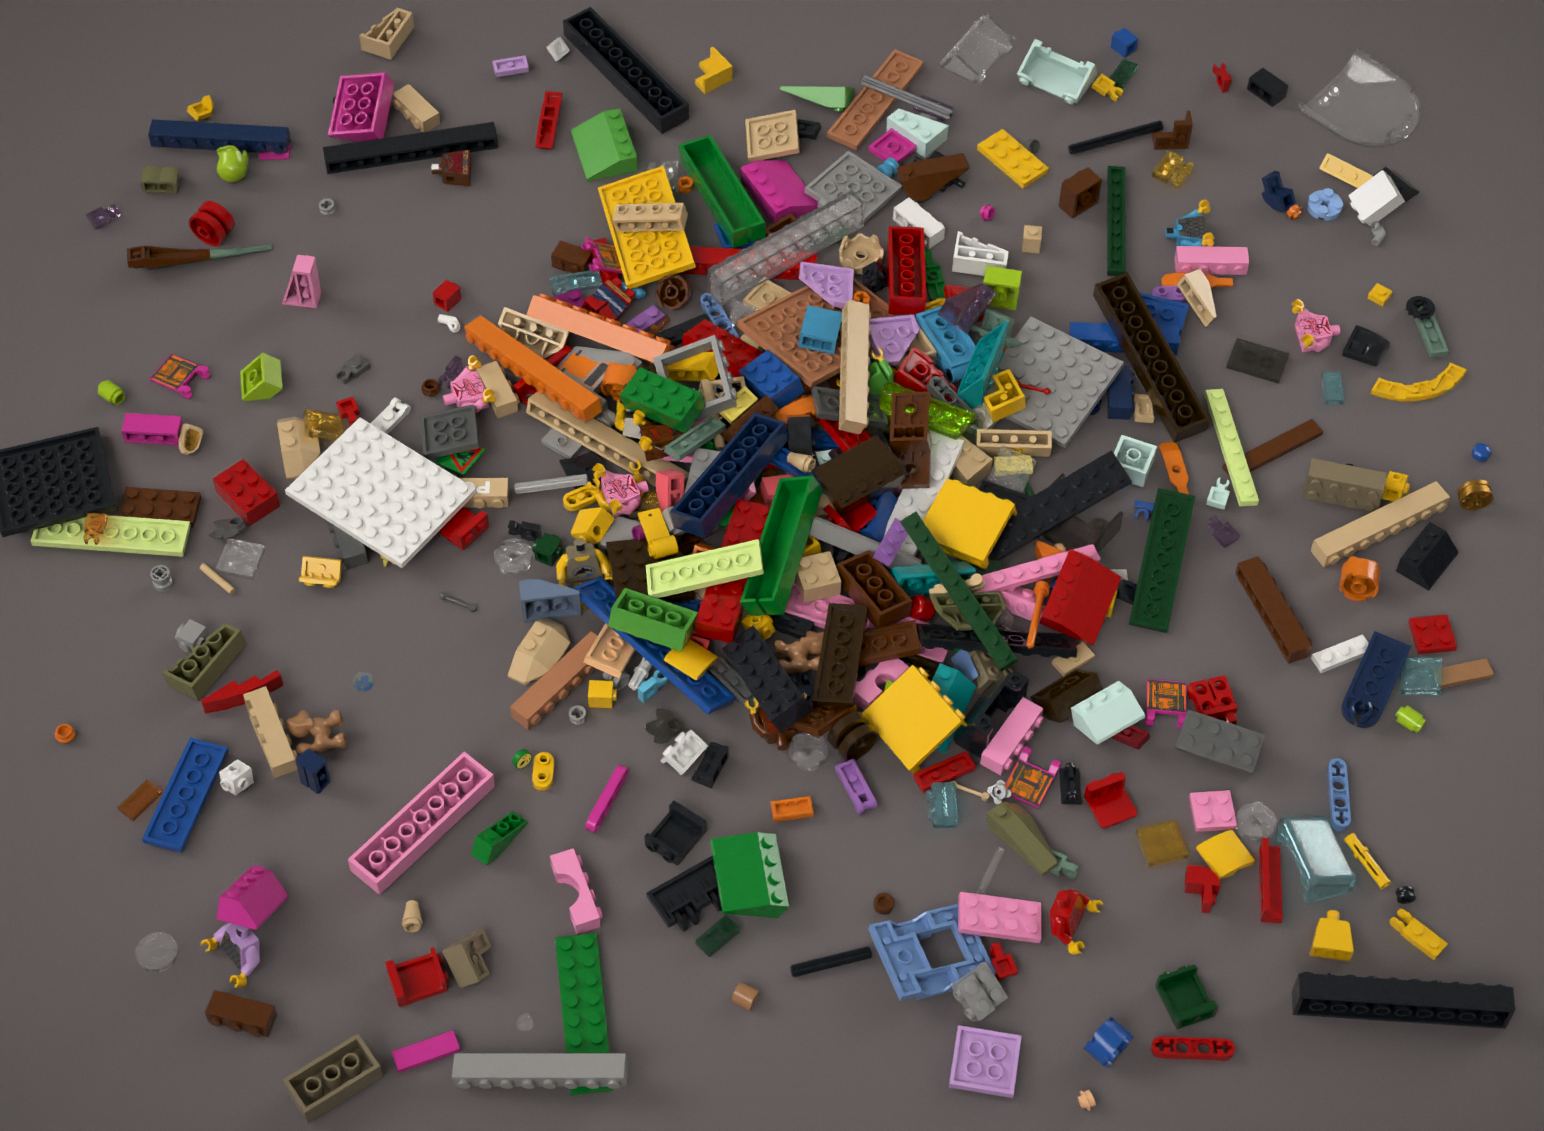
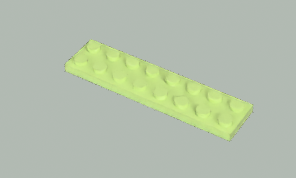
M94 515L36 529L33 531L31 544L32 546L183 557L191 524L190 521Z

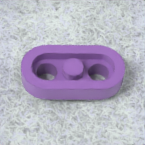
M1158 286L1152 292L1153 296L1182 303L1187 301L1178 286Z

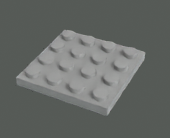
M847 151L805 187L804 193L816 201L824 198L836 207V211L845 215L846 221L859 228L902 191V185L850 151Z

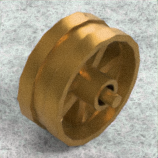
M1481 479L1468 481L1457 490L1460 506L1464 510L1474 511L1489 506L1494 499L1490 483Z

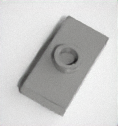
M553 428L541 440L542 445L567 459L575 457L582 450V444Z

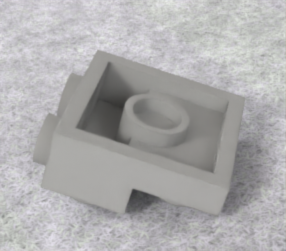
M982 962L951 985L953 996L958 1002H961L965 1008V1015L973 1022L981 1021L993 1012L996 1006L1008 998L986 962Z

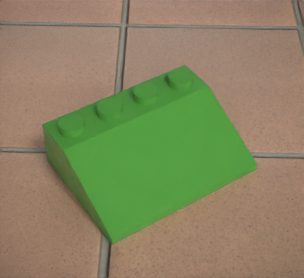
M620 108L603 111L571 130L587 181L637 172V156Z

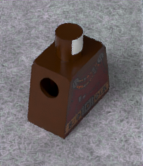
M470 150L445 153L442 155V164L431 165L432 174H442L444 184L471 186Z

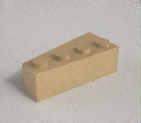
M265 686L243 694L248 715L274 778L298 770L296 765L298 755L295 750L290 748L292 745L290 736L284 733L286 729L284 722L277 715L279 714L276 703L272 702L267 687Z

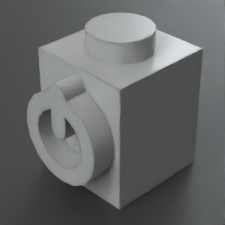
M189 619L186 624L183 623L179 626L175 639L178 641L181 650L192 653L191 649L206 642L208 632L206 626Z

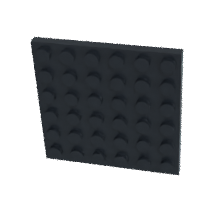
M99 427L0 449V533L2 537L117 510Z

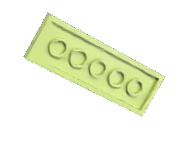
M759 539L646 565L648 596L654 598L764 574Z

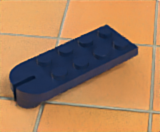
M1374 631L1342 703L1341 711L1346 721L1353 725L1359 710L1363 712L1357 727H1372L1379 721L1411 649L1410 645Z

